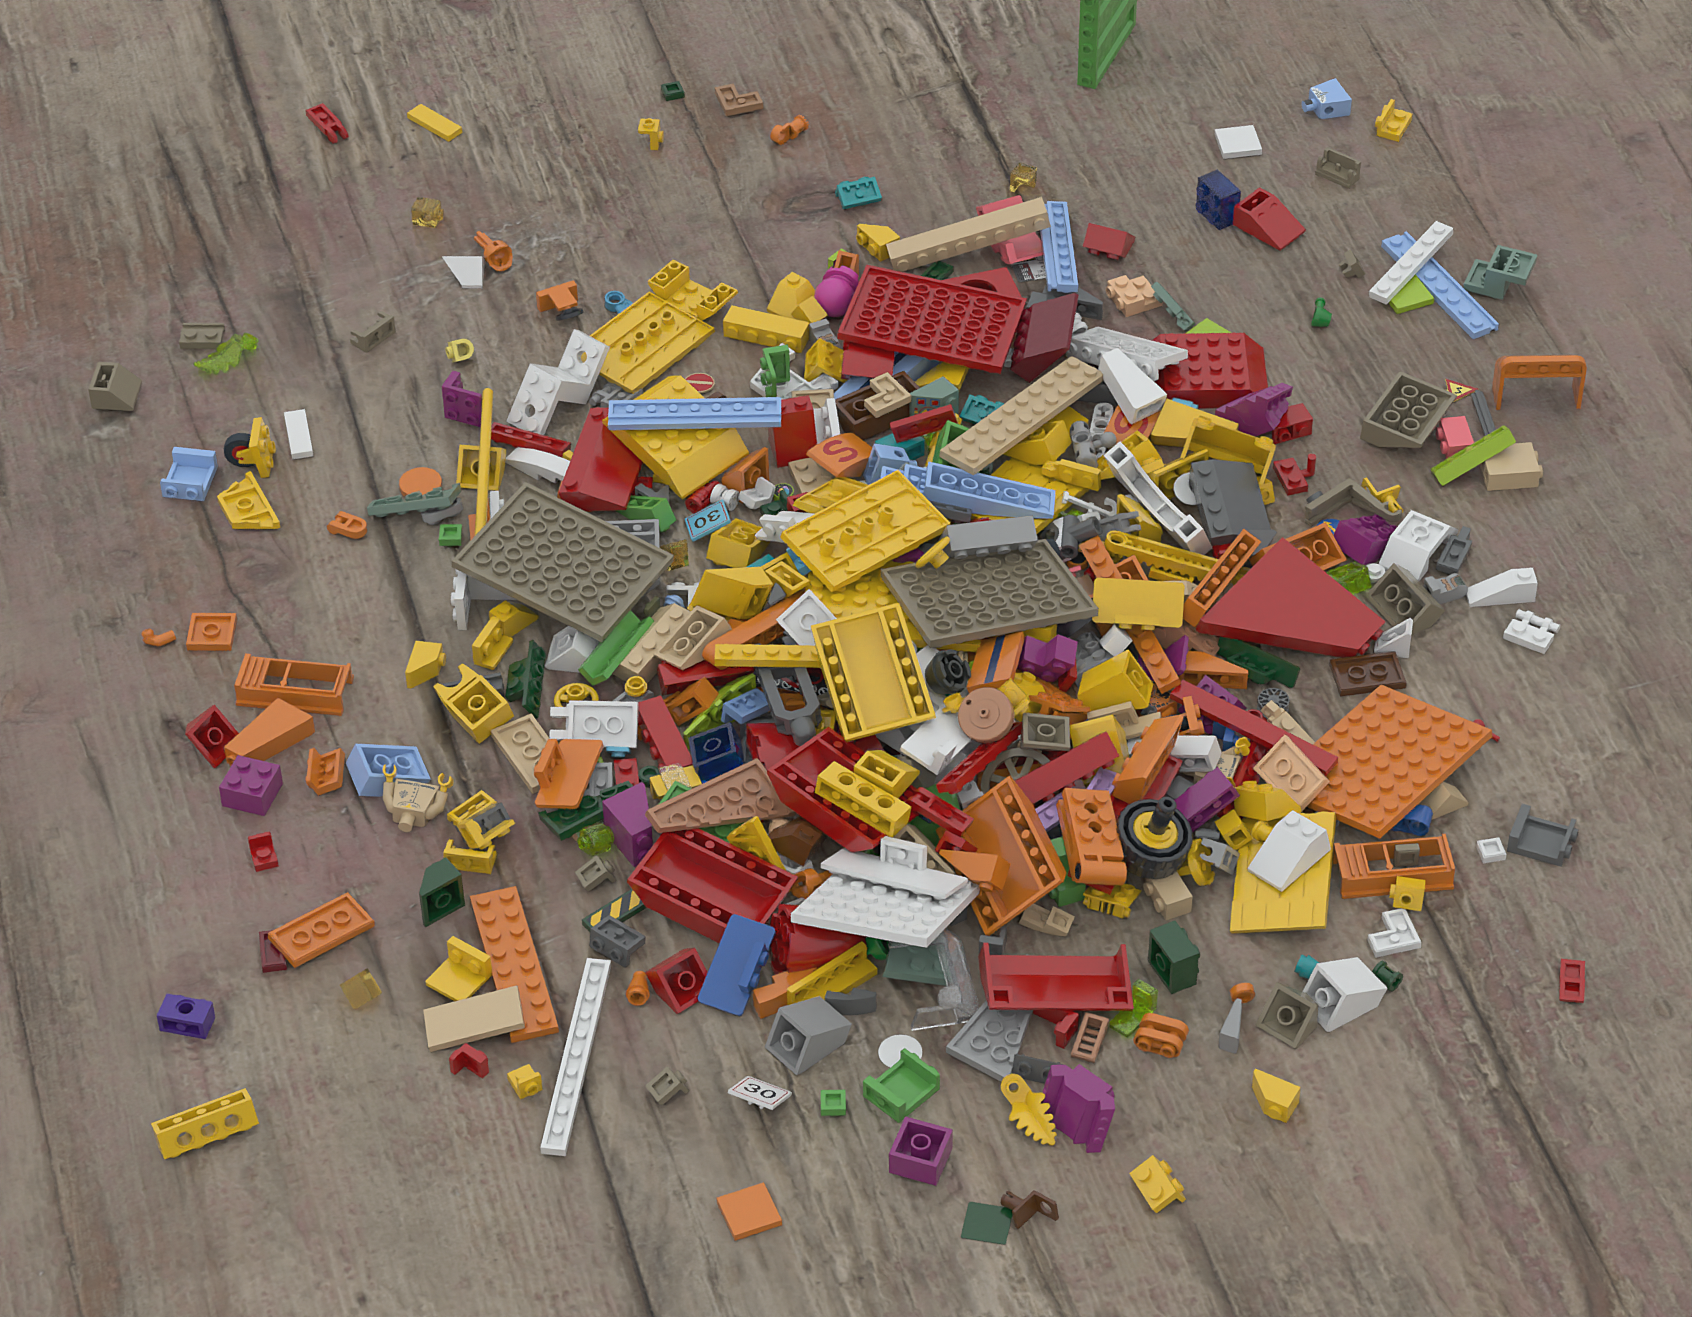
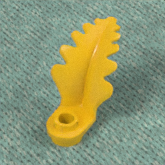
M1018 1074L1006 1075L1002 1079L1000 1087L1002 1093L1012 1105L1009 1120L1019 1119L1016 1125L1019 1130L1028 1126L1025 1135L1030 1136L1034 1133V1141L1042 1139L1041 1144L1043 1145L1046 1143L1051 1146L1055 1145L1054 1137L1057 1134L1052 1132V1130L1056 1126L1054 1123H1049L1053 1119V1115L1045 1114L1050 1105L1048 1103L1041 1104L1045 1094L1042 1092H1032L1024 1079ZM1016 1083L1018 1085L1017 1089L1010 1090V1084Z

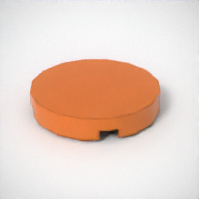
M426 467L408 470L399 480L400 492L404 497L417 491L424 495L429 491H433V488L442 487L440 474L434 469Z

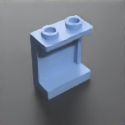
M174 447L172 450L173 464L166 479H161L160 481L162 497L204 501L218 468L216 452Z

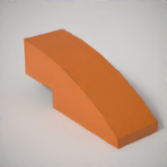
M817 967L790 973L785 971L773 975L772 984L754 989L753 1006L759 1018L762 1019L778 1012L780 1007L787 1006V988L816 971Z

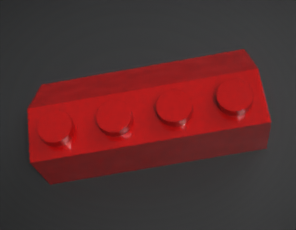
M706 660L684 670L665 661H661V664H658L657 667L662 696L674 694L677 691L683 692L689 685L703 677L713 687L726 685L738 677L752 674L754 671L753 667L729 666L720 670Z

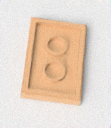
M1286 735L1254 767V770L1267 784H1272L1273 788L1283 789L1301 807V812L1330 782Z

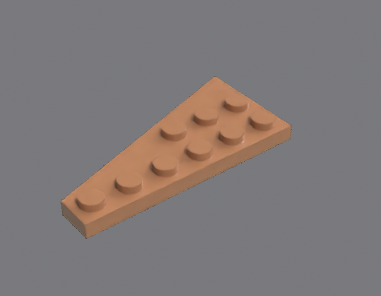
M758 758L656 805L645 813L646 818L657 833L743 823L755 816H758L760 820H768L796 815V812L780 801L767 775V770Z

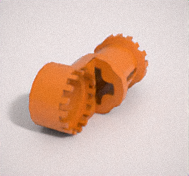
M799 114L794 117L791 123H786L783 126L776 125L771 131L770 138L772 141L782 145L789 139L798 137L801 131L807 130L809 128L807 123L809 122L804 119V116L802 117Z

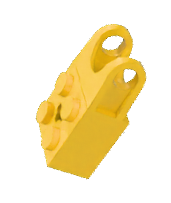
M461 664L457 668L462 675V680L457 686L449 688L437 683L433 688L452 717L480 744L491 735L492 729L504 725L514 717V714L508 702L482 675H478L465 664Z

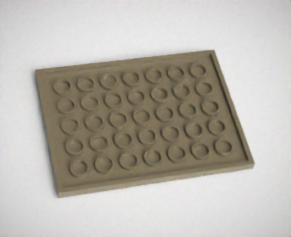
M525 482L452 560V567L603 642L674 560V555Z
M1046 539L1038 540L1031 550L1020 552L1017 549L1011 550L1006 554L992 552L983 557H977L976 554L968 555L964 559L950 557L937 569L930 562L919 569L916 568V563L881 569L882 580L930 648H939L944 645L960 644L965 641L980 640L986 637L1001 636L1007 633L1021 632L1038 627L1043 628L1048 625L1063 624L1069 621L1084 620L1098 616L1099 608Z

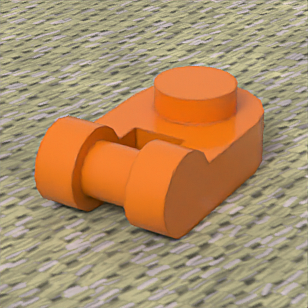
M339 511L335 516V520H332L327 525V530L334 535L339 533L350 538L359 539L366 535L367 524L360 517Z

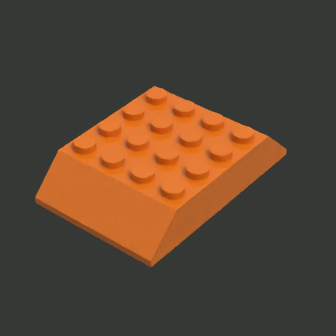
M1010 776L962 810V812L974 820L961 838L978 848L976 853L999 855L1010 863L1003 890L986 892L980 889V893L970 902L986 936L993 934L1060 885L1067 874L1033 804ZM941 826L936 829L940 839L945 831H947ZM953 866L958 876L968 878L965 874H963L960 870Z

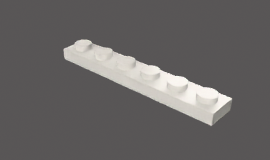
M1436 221L1371 288L1369 297L1387 305L1453 235V228Z

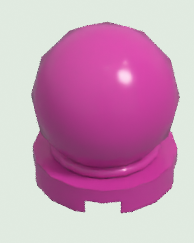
M831 266L825 272L822 282L816 287L814 298L829 317H842L846 314L858 286V274L848 267L833 268Z

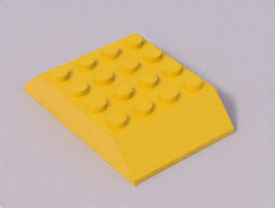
M681 375L668 376L634 400L705 398ZM608 417L602 420V423L607 428L609 420ZM736 428L610 430L666 485H669V488L682 500L749 455V451Z
M900 603L811 625L820 666L841 734L846 742L936 718Z

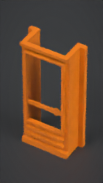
M245 653L234 685L237 699L236 706L266 709L279 698L306 713L342 716L344 711L342 693L345 684H352L354 679L351 663H347V665L254 657L251 654ZM266 676L283 677L280 685L264 684ZM287 678L335 682L333 691L286 686Z
M1442 834L1439 837L1346 845L1334 843L1332 862L1339 866L1341 874L1340 894L1342 899L1389 895L1391 884H1396L1397 876L1425 880L1424 892L1454 889L1455 866L1446 834ZM1418 843L1420 848L1419 857L1441 855L1443 865L1393 869L1390 859L1394 857L1395 845ZM1386 860L1387 870L1370 871L1367 861Z

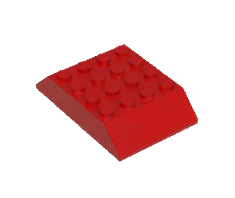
M1245 333L1159 334L1151 340L1188 350L1187 359L1179 361L1178 364L1165 365V368L1158 369L1159 379L1154 382L1167 394L1166 399H1183L1192 401L1193 404L1198 405V409L1220 408L1250 393L1268 388L1264 348Z
M827 727L767 769V775L783 804L851 853L873 849L881 843V839L887 836L886 834L815 793L818 775L835 761L854 773L855 764L865 754L860 748L850 741L846 742L843 736ZM910 785L899 797V800L906 802L909 797L913 796L917 788ZM910 811L908 823L920 813Z
M699 828L663 832L629 876L627 883L647 908L720 943L729 919L733 914L766 925L772 914L779 907L778 905L781 904L797 882L798 876Z

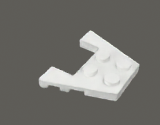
M789 348V358L791 361L795 358V351ZM760 368L751 379L750 388L761 396L766 397V385L762 386L760 373H763V370ZM790 370V381L776 383L777 397H781V400L791 398V391L835 390L838 388V381L823 373L816 379L808 382Z

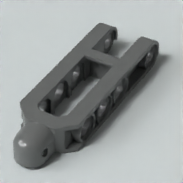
M790 635L782 637L783 645H797ZM754 667L777 731L786 735L792 734L793 740L798 746H802L816 736L815 727L822 721L820 703L806 667ZM794 676V679L798 681L800 695L803 694L805 707L794 711L785 710L774 680Z

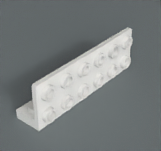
M966 687L960 692L962 698L969 694ZM945 704L935 712L936 718L927 720L900 747V751L936 775L972 741L959 725L958 712L951 713V711L944 713L942 711L946 707Z

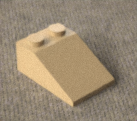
M697 605L653 655L684 670L705 660L702 657L705 646L732 630L725 618Z

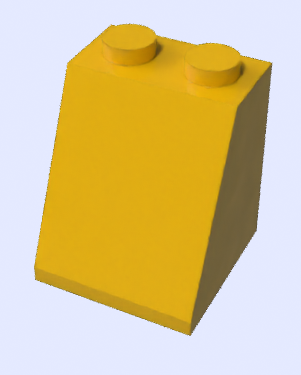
M1126 650L1084 672L1077 698L1083 701V705L1090 707L1089 712L1130 701L1134 709H1144L1149 705L1153 683L1131 652Z
M1113 714L1069 725L1073 747L1107 731L1119 757L1114 759L1115 764L1106 769L1115 773H1122L1123 770L1121 768L1125 759L1129 757L1125 731ZM1099 768L1094 770L1095 775L1098 772ZM1095 775L1083 781L1086 789Z

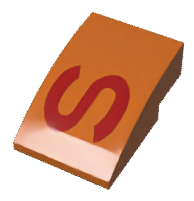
M1118 405L1104 433L1113 432L1117 438L1116 444L1122 442L1137 430L1151 440V433L1161 410L1131 424Z
M844 433L815 445L807 451L806 455L835 477H860L866 468L872 447L854 433Z

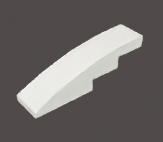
M517 447L506 457L505 463L537 480L544 477L556 483L558 480L563 481L570 461L547 452Z

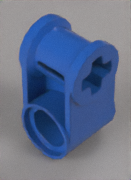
M1417 805L1390 830L1411 833L1417 836L1426 835L1430 828L1433 811L1428 806Z

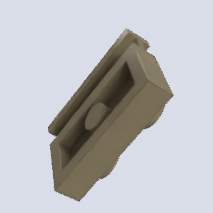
M183 323L179 340L180 349H221L225 331L224 323Z

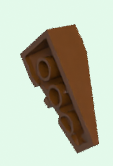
M800 816L773 829L768 837L771 839L776 852L804 867L828 835Z

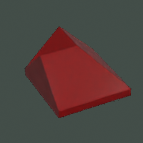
M215 704L188 723L185 731L188 739L213 768H216L226 758L224 747L239 734Z

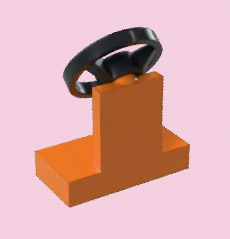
M574 280L536 292L537 308L540 312L553 308L562 311L561 314L555 316L556 321L572 318L584 313L583 308L575 307L578 306L577 284Z

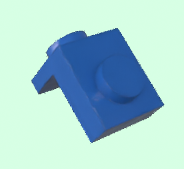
M1215 721L1213 722L1212 736H1216L1217 739H1223L1222 752L1234 747L1239 739L1236 732Z

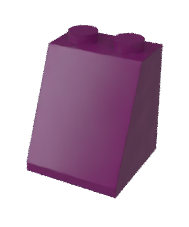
M643 782L602 801L605 834L633 867L639 865L653 846L652 824L645 816L649 807Z

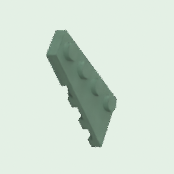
M460 483L452 484V489L442 490V487H437L424 495L417 491L406 495L404 499H402L401 495L373 500L367 507L368 515L384 517L389 513L395 512L398 515H402L411 510L424 512L434 507L446 509L450 507L460 494L461 486Z

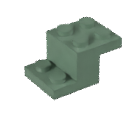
M1498 245L1490 262L1475 259L1463 288L1466 291L1503 300L1511 282L1526 285L1536 264L1537 254Z

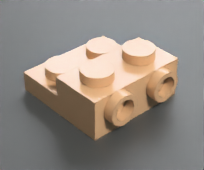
M1124 275L1107 281L1106 294L1108 298L1113 300L1117 309L1121 310L1125 317L1160 307L1163 302L1160 303L1153 296L1155 291L1144 275L1131 280Z

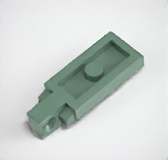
M1155 282L1151 286L1155 291L1153 296L1160 303L1164 301L1168 306L1166 308L1167 312L1173 318L1175 316L1178 318L1177 325L1187 332L1195 325L1194 321L1160 283Z

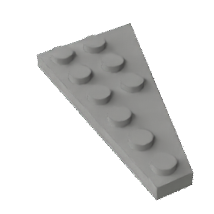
M986 1000L946 1046V1053L1001 1082L1006 1075L1012 1074L1014 1054L1019 1053L1033 1010H989Z

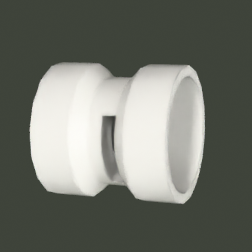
M717 484L712 490L710 502L714 504L723 499L727 510L732 511L739 502L738 497L740 493L734 489L728 490L722 484Z

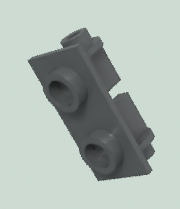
M1014 1054L1012 1074H1018L1023 1079L1045 1084L1051 1065L1062 1064L1060 1062L1055 1063L1028 1057L1025 1054Z

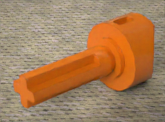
M476 232L477 236L474 237V240L484 249L485 261L497 271H505L510 268L513 259L511 248L501 240L492 241L485 233Z
M812 868L802 870L795 874L798 876V880L792 887L791 892L797 898L807 899L833 873L827 870L818 874Z

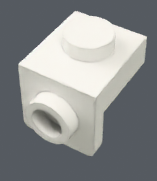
M759 477L755 488L740 491L738 499L744 502L748 508L757 509L761 505L771 503L776 487L763 477Z

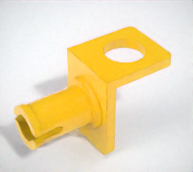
M1363 478L1361 487L1366 491V487H1368L1370 494L1381 503L1388 502V511L1395 513L1398 510H1402L1403 513V508L1396 501L1400 492V485L1377 492L1368 478Z

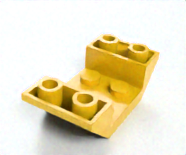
M675 260L670 261L648 280V285L655 295L700 320L714 315L738 294L737 289L722 282L711 290L690 280L689 267Z

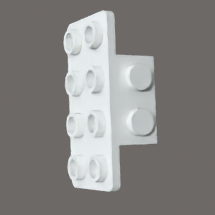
M781 511L777 515L764 514L759 519L763 528L755 536L757 540L783 543L784 541L780 538L782 531L814 515V513Z

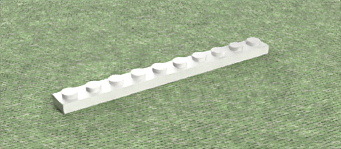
M587 958L540 1147L541 1154L566 1156L611 970V960Z

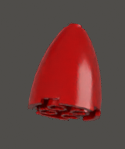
M779 904L778 913L772 914L770 926L775 929L776 934L770 946L772 947V956L774 957V961H771L770 965L775 975L785 971L790 973L816 967L819 969L858 943L863 942L866 945V936L791 922V913L799 905Z

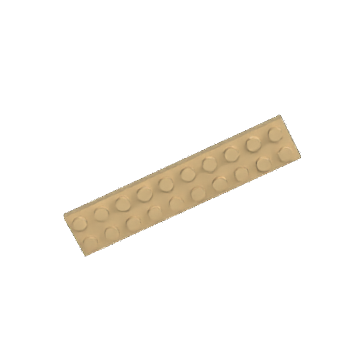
M1070 356L942 448L939 457L975 475L1104 381L1102 372Z

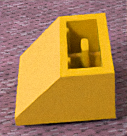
M882 750L867 751L854 766L855 774L898 799L920 774L918 769Z

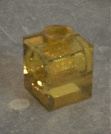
M417 197L411 208L413 225L436 228L444 216V210L441 209V201L436 199Z

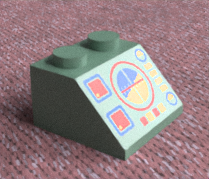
M941 377L910 393V416L950 404L954 412L959 415V389L945 377Z

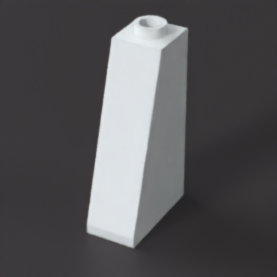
M1116 348L1105 352L1101 356L1098 370L1102 372L1104 382L1131 424L1162 410L1167 394L1121 350Z

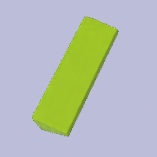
M1503 425L1432 467L1430 470L1443 486L1513 445L1516 440L1509 428Z

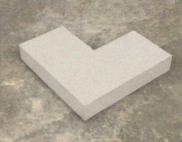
M1402 908L1382 912V920L1387 931L1369 934L1367 938L1375 958L1421 948V940L1406 909Z

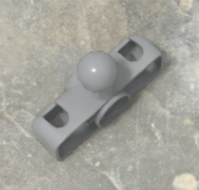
M1076 421L1070 427L1075 458L1079 464L1097 468L1098 462L1095 450L1101 447L1112 448L1117 442L1116 435L1113 432H1105L1101 435L1100 439L1093 441L1090 428L1084 421Z

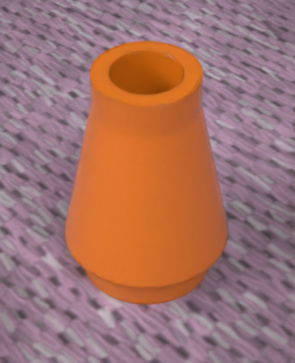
M636 971L633 974V978L626 990V997L632 1005H643L650 997L647 975L643 971Z

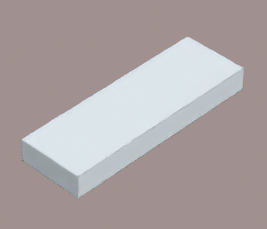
M305 409L284 412L292 459L312 457L313 450Z

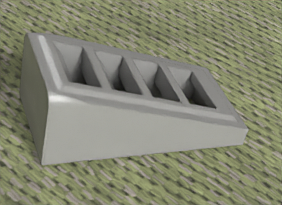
M1238 998L1235 999L1220 1031L1218 1045L1219 1049L1234 1054L1237 1053L1242 1012V1000Z

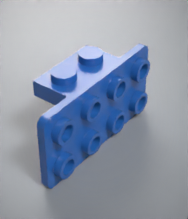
M733 914L729 919L700 990L698 1001L701 1004L735 1016H742L753 988H756L759 983L761 968L767 963L768 951L776 934L775 929L763 923Z

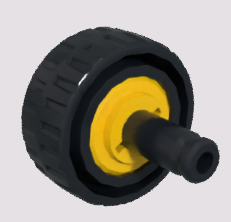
M1162 797L1159 800L1143 799L1135 801L1126 806L1116 820V830L1119 834L1118 838L1121 841L1124 855L1122 862L1126 864V869L1139 877L1161 879L1173 875L1182 867L1189 854L1193 842L1191 826L1186 817L1176 808L1177 804L1172 798Z

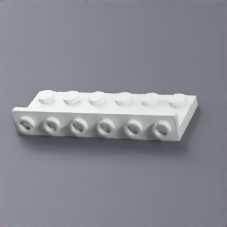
M1101 327L1073 334L1070 349L1066 352L1067 357L1073 356L1080 361L1099 366L1100 358L1105 352L1118 348L1154 381L1159 379L1158 369H1163L1168 364H1178L1179 361L1188 358V350Z

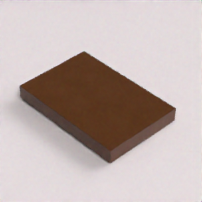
M1395 651L1330 659L1329 662L1340 697L1372 693L1380 685L1393 690L1405 689L1407 685Z

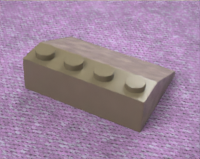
M1399 371L1363 420L1360 439L1378 447L1421 448L1453 404L1457 395Z

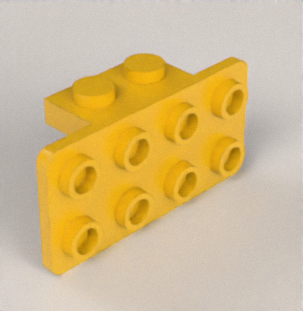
M1096 578L1094 581L1093 602L1099 609L1098 616L1092 617V620L1095 623L1119 624V628L1132 629V625H1141V630H1155V626L1179 628L1182 626L1185 586L1179 582Z

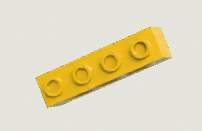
M835 761L818 775L815 789L816 794L887 836L893 838L908 824L911 811L910 805Z
M246 1088L151 1123L158 1148L164 1159L177 1157L183 1152L201 1148L207 1143L225 1139L233 1133L249 1130L252 1126L259 1124L252 1099ZM233 1115L231 1118L226 1119L227 1116ZM210 1123L207 1127L202 1128L205 1124ZM186 1132L183 1136L178 1137L181 1133Z

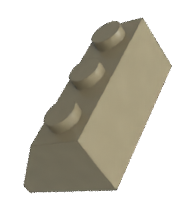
M1395 563L1391 565L1365 595L1393 627L1411 618L1413 620L1411 635L1432 627L1445 612V609L1407 569Z

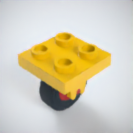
M262 417L253 418L251 434L236 433L228 437L223 450L225 458L231 464L238 467H250L256 464L260 477L266 478L270 476V470L273 468L272 457L276 452L274 441H271L269 437V427L264 424Z

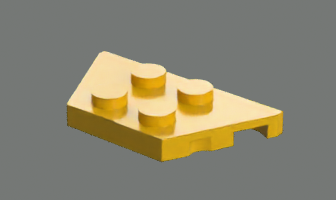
M251 471L245 474V479L240 483L235 481L230 485L229 489L224 490L217 496L218 503L232 529L280 528L277 516Z
M758 816L751 818L731 831L727 836L730 844L786 871Z

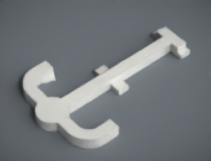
M1067 491L1063 493L1062 503L1066 504L1069 501L1088 509L1087 513L1098 511L1100 515L1105 517L1117 514V503L1107 497L1104 504L1112 507L1111 512L1094 506V503H1087L1070 496Z

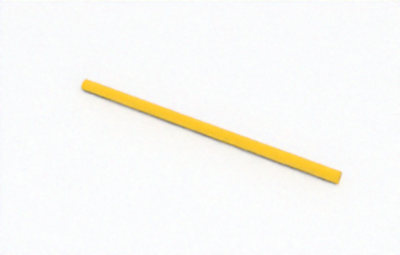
M485 388L482 393L475 535L487 524L493 390L490 388Z

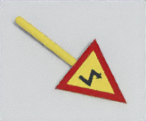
M1445 378L1447 391L1457 395L1454 402L1474 393L1475 390H1479L1478 388Z

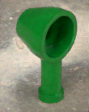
M1317 298L1315 301L1316 307L1311 326L1326 327L1330 324L1332 313L1324 309L1326 303L1324 298Z

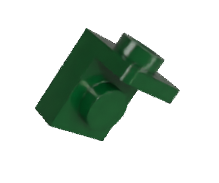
M784 490L779 491L780 500L761 505L760 513L762 516L764 514L777 515L781 511H787V497L790 496Z

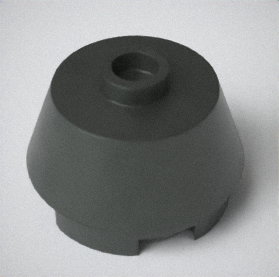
M951 649L939 651L927 665L925 679L928 686L938 694H955L962 692L967 687V680L971 678V670L966 660L962 661L956 655L957 651Z

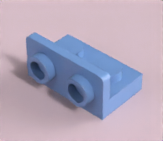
M755 688L723 703L721 721L727 723L735 719L740 724H743L770 711L764 693Z

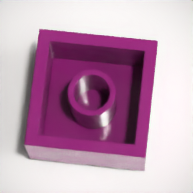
M237 755L219 786L222 806L265 816L283 785L280 765Z
M905 1116L889 1152V1173L937 1186L953 1148V1129Z

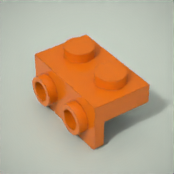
M315 748L309 749L305 780L308 787L312 788L318 796L342 787L345 753L341 748L320 755Z

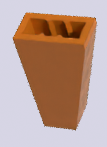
M277 698L224 747L227 763L232 766L237 755L261 761L273 757L315 732L313 716Z

